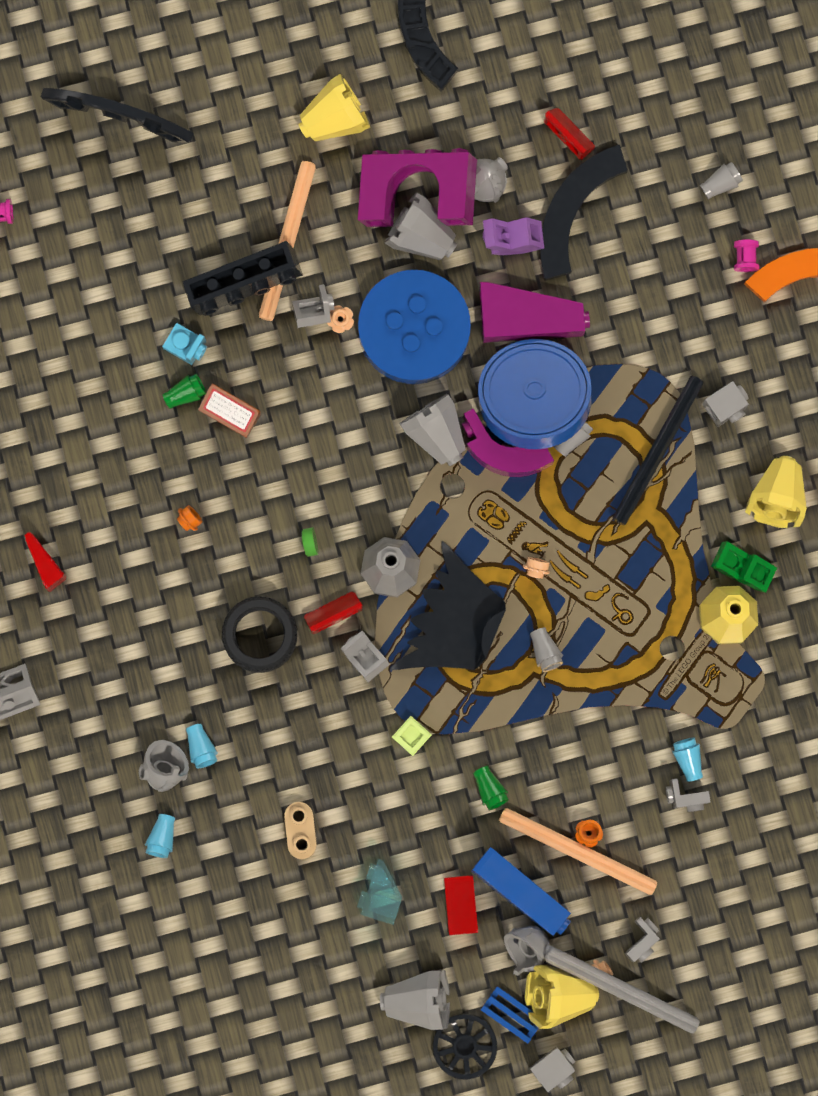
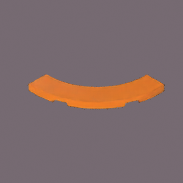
M818 248L796 251L779 257L755 272L744 285L765 303L779 290L796 281L806 278H817Z

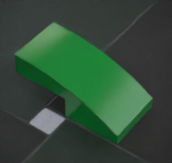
M727 541L721 543L711 565L712 568L763 593L767 592L777 570V567L755 554L749 555Z

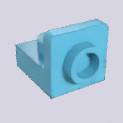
M178 323L175 324L162 346L164 350L191 365L195 359L200 361L207 349V346L204 345L206 343L205 336L197 335Z

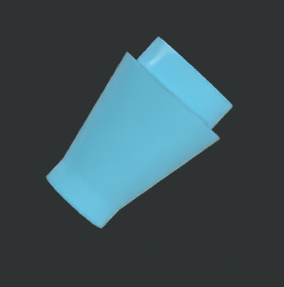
M202 724L188 727L186 733L188 735L191 763H194L196 768H204L216 763L218 752L204 731Z
M687 738L673 743L675 750L672 752L686 777V781L690 782L703 778L700 744L696 743L695 738Z
M159 814L145 843L147 854L159 858H168L169 852H173L175 817Z

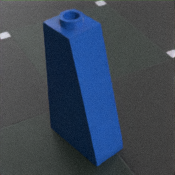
M490 847L471 870L473 874L549 935L553 936L556 932L561 935L571 921L567 918L571 913L493 848Z

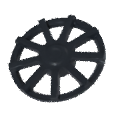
M458 1014L450 1017L448 1025L452 1024L457 1037L455 1039L442 1034L443 1030H437L433 1039L434 1058L438 1066L451 1077L463 1080L477 1078L492 1066L496 1058L497 1039L490 1025L478 1016ZM469 1019L465 1034L461 1033L456 1020ZM476 1021L483 1025L485 1029L473 1037L471 1036L473 1023ZM489 1033L492 1046L478 1045L477 1041ZM439 1038L452 1043V1048L438 1051ZM476 1051H492L487 1064L476 1054ZM454 1053L455 1058L447 1068L442 1063L440 1056ZM473 1058L482 1069L470 1074L469 1059ZM460 1059L464 1060L465 1074H458L452 1071Z

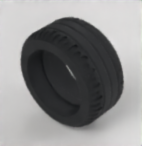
M255 596L240 601L228 612L222 626V641L228 656L236 665L250 672L265 673L281 667L289 660L296 647L297 628L292 614L282 603L269 597ZM251 612H269L276 616L283 626L284 639L282 645L276 653L267 658L257 659L249 657L239 649L236 643L235 633L237 625L244 616Z

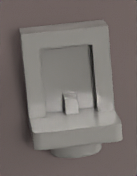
M324 284L319 285L320 297L292 301L298 328L331 322L330 311L334 310L332 293H326Z
M363 631L349 638L341 648L350 663L367 682L371 681L390 665Z
M671 779L669 781L670 786H666L668 804L673 803L674 809L687 807V812L704 810V804L710 803L709 791L680 795L678 779Z
M638 917L634 922L645 935L624 954L631 962H635L638 959L642 963L654 952L651 947L660 938L656 935L659 931L649 918L644 921L641 917Z

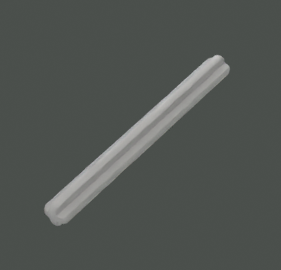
M553 946L549 947L545 954L546 962L689 1033H695L700 1021L697 1017Z

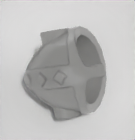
M498 157L496 160L477 159L475 200L482 202L494 201L495 203L499 201L507 184L505 171L508 169V166L502 158Z
M166 740L154 741L149 745L144 756V762L139 767V777L141 780H147L150 786L158 790V792H165L176 786L180 781L187 779L189 763L184 752L176 744Z
M535 925L518 929L514 928L504 936L506 949L517 966L514 969L515 975L518 976L522 972L535 971L533 968L536 965H543L546 961L545 954L551 945H549L548 936L542 928Z

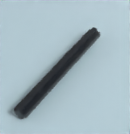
M692 375L687 381L613 516V520L618 524L626 525L698 395L703 385V381L700 378Z

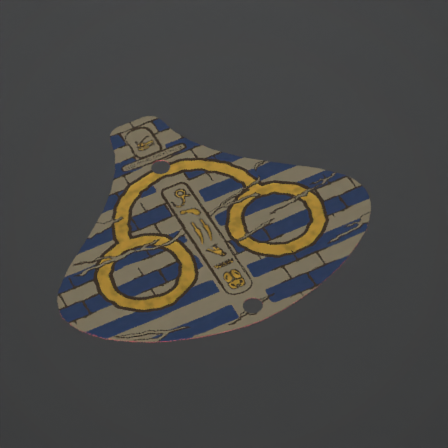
M632 364L588 367L587 370L592 386V402L586 423L593 428L589 434L591 437L576 447L566 457L554 447L547 448L554 459L553 465L536 474L524 477H507L487 470L467 450V443L473 441L474 438L473 436L468 438L466 434L463 436L466 449L461 453L463 458L451 466L447 462L442 465L438 462L430 471L413 498L395 538L407 541L420 559L417 583L398 598L379 595L377 603L375 647L390 664L379 673L384 694L401 719L406 721L412 716L429 733L443 735L483 731L546 715L589 707L621 705L657 707L691 715L721 729L735 726L745 715L764 688L765 676L762 669L739 643L717 644L700 627L699 605L714 589L703 550L698 504L695 444L688 413L626 525H620L613 520L617 508L680 396L679 391L660 373ZM484 420L481 421L488 435L496 443L505 447H516L498 438L488 428ZM448 474H457L464 480L465 490L457 498H448L441 492L440 482ZM443 541L488 588L505 601L506 611L487 658L476 670L448 667L389 670L397 661L418 649L407 644L409 640L426 635L411 622V618L422 613L434 612L423 596V589L444 590L436 573L438 570L449 574L442 552ZM528 557L542 559L550 562L548 568L550 574H544L543 579L527 575L528 569H524L523 565H526ZM389 560L387 565H395L394 560ZM544 627L563 654V664L547 672H542L541 667H537L533 642L530 636L531 632ZM676 636L683 641L685 650L680 659L669 661L661 655L660 644L665 637Z

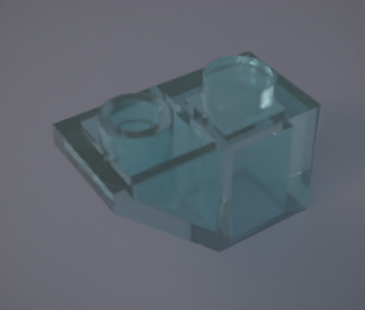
M378 859L376 865L370 864L366 880L371 881L368 892H361L357 908L362 909L361 915L394 925L402 896L384 861Z

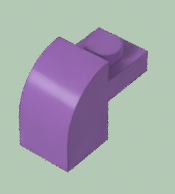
M525 217L510 222L493 218L483 221V240L486 248L491 249L494 255L523 254L544 249L542 223L539 220Z

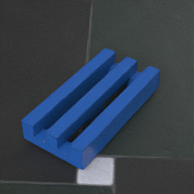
M497 986L481 1008V1011L528 1044L537 1032L538 1027L535 1024L533 1026L497 1001L496 997L499 994L527 1015L533 1011ZM491 1004L528 1029L527 1035L489 1009Z

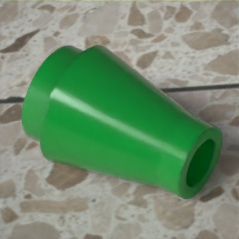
M188 374L162 395L165 403L171 409L175 406L201 400V396L206 394V390L197 374L193 376Z
M484 766L473 773L482 805H486L489 811L509 801L507 797L508 791L494 776L488 766Z

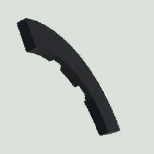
M398 0L399 24L405 46L420 72L433 86L442 92L458 72V67L450 62L432 38L426 16V0Z
M43 88L40 96L43 100L60 109L87 112L89 108L101 110L103 116L125 123L127 118L135 120L143 129L171 142L189 143L193 137V132L171 121L110 99L54 88Z
M620 145L608 148L583 162L566 178L554 195L542 227L544 249H540V259L544 281L571 274L568 246L572 223L586 198L595 189L607 181L627 173L628 169Z

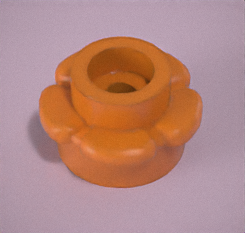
M187 505L184 509H178L180 516L177 518L179 524L186 531L190 529L193 531L198 530V526L203 522L200 515L190 505Z
M594 820L581 821L576 826L577 833L575 838L580 844H585L586 847L596 846L603 837L601 826ZM587 831L591 832L590 836L586 834Z

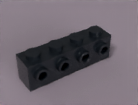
M284 241L182 282L190 307L199 315L208 316L218 312L220 307L238 305L244 301V298L251 295L259 296L266 294L270 291V288L279 284L289 285L295 282L297 277L303 276L295 250L287 241Z

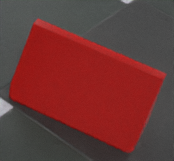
M559 108L548 110L545 113L544 123L579 160H583L594 150L595 145Z
M349 592L305 614L304 619L311 633L316 634L362 611L363 606L355 592Z
M473 875L444 878L449 935L478 933Z

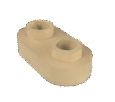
M295 802L289 805L285 811L287 845L293 857L303 860L311 857L316 850L314 817L312 809L307 804ZM296 811L304 813V819L300 822L295 821L293 818ZM300 839L307 841L308 846L305 850H299L296 846Z

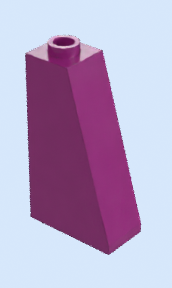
M480 282L483 343L583 337L585 328H590L589 311H584L583 303L494 283Z

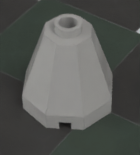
M418 193L414 194L409 200L412 203L410 208H403L388 233L390 237L386 239L385 244L396 250L441 260L444 256L449 258L457 246V243L454 242L456 234L449 226H446L437 219L438 212L425 197Z
M445 394L432 401L425 408L414 412L399 423L403 431L441 465L447 462L451 466L463 458L461 453L466 449L455 404L449 394Z
M383 537L365 550L361 576L374 594L398 598L405 591L416 585L420 559L407 541ZM389 560H394L395 565L389 566L386 563Z
M428 971L386 987L385 993L380 995L381 1010L386 1012L387 1017L430 1030L447 1029L450 1016V1002L446 1003V994H450L446 971Z

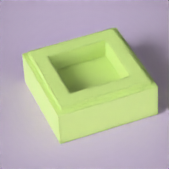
M410 716L392 738L413 756L432 734Z

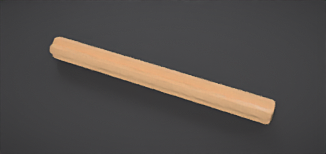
M301 162L279 243L287 241L292 248H294L316 169L315 164L312 162ZM283 285L270 288L268 293L264 294L259 318L267 321L274 319Z
M508 808L503 810L499 818L501 823L648 895H652L656 889V880Z

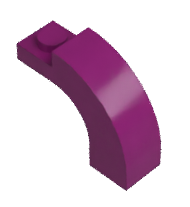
M474 408L463 414L464 422L461 423V426L468 438L472 436L474 438L473 441L467 443V450L487 470L507 477H524L536 474L553 465L554 459L547 448L524 449L502 446L488 435Z

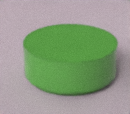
M314 528L303 529L302 542L306 556L318 555V544Z

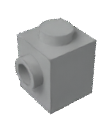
M732 381L706 398L702 405L716 426L719 427L728 420L733 424L746 415L743 410L749 405L746 401L749 397L741 385L736 386Z
M555 1047L530 1066L529 1069L544 1089L549 1092L556 1086L559 1089L563 1088L574 1079L571 1074L575 1072V1069L571 1065L575 1063V1060L565 1048L560 1051L558 1047Z

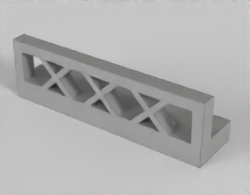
M26 664L0 673V720L40 705ZM23 675V681L9 684L12 679Z

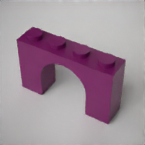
M460 148L452 149L451 153L427 149L425 153L400 150L398 154H389L386 151L377 150L373 151L371 155H362L358 221L366 227H393L395 197L401 183L412 174L430 172L435 174L439 183L437 219L446 226L473 225L477 159L468 150Z

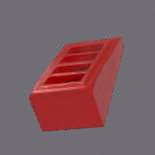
M28 532L24 535L44 587L51 592L66 580V575L31 532Z

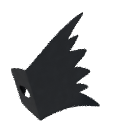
M443 541L442 552L449 574L438 570L436 573L444 590L423 589V596L434 612L422 613L411 618V622L426 635L409 640L407 644L418 649L397 661L389 670L419 667H448L476 670L487 658L506 611L505 601L488 588Z

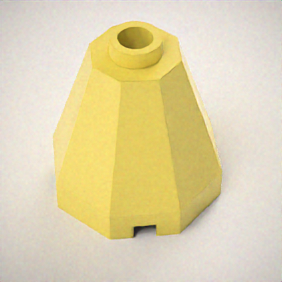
M341 74L331 79L300 114L302 122L298 124L303 135L306 138L311 136L314 141L361 133L370 128L365 112H359L361 111V104Z
M781 456L774 459L753 490L747 502L745 512L750 515L751 511L754 512V519L757 522L774 527L787 528L788 523L794 522L793 527H800L807 509L801 465L790 456Z
M740 586L715 587L699 605L700 627L717 644L742 643L758 626L757 601ZM730 608H732V610L735 611L736 614L731 613Z
M536 965L533 968L536 972H530L527 975L525 1002L526 1006L532 1005L533 1012L528 1013L529 1019L539 1029L555 1027L592 1010L596 1002H598L599 990L596 986L564 970L548 965Z

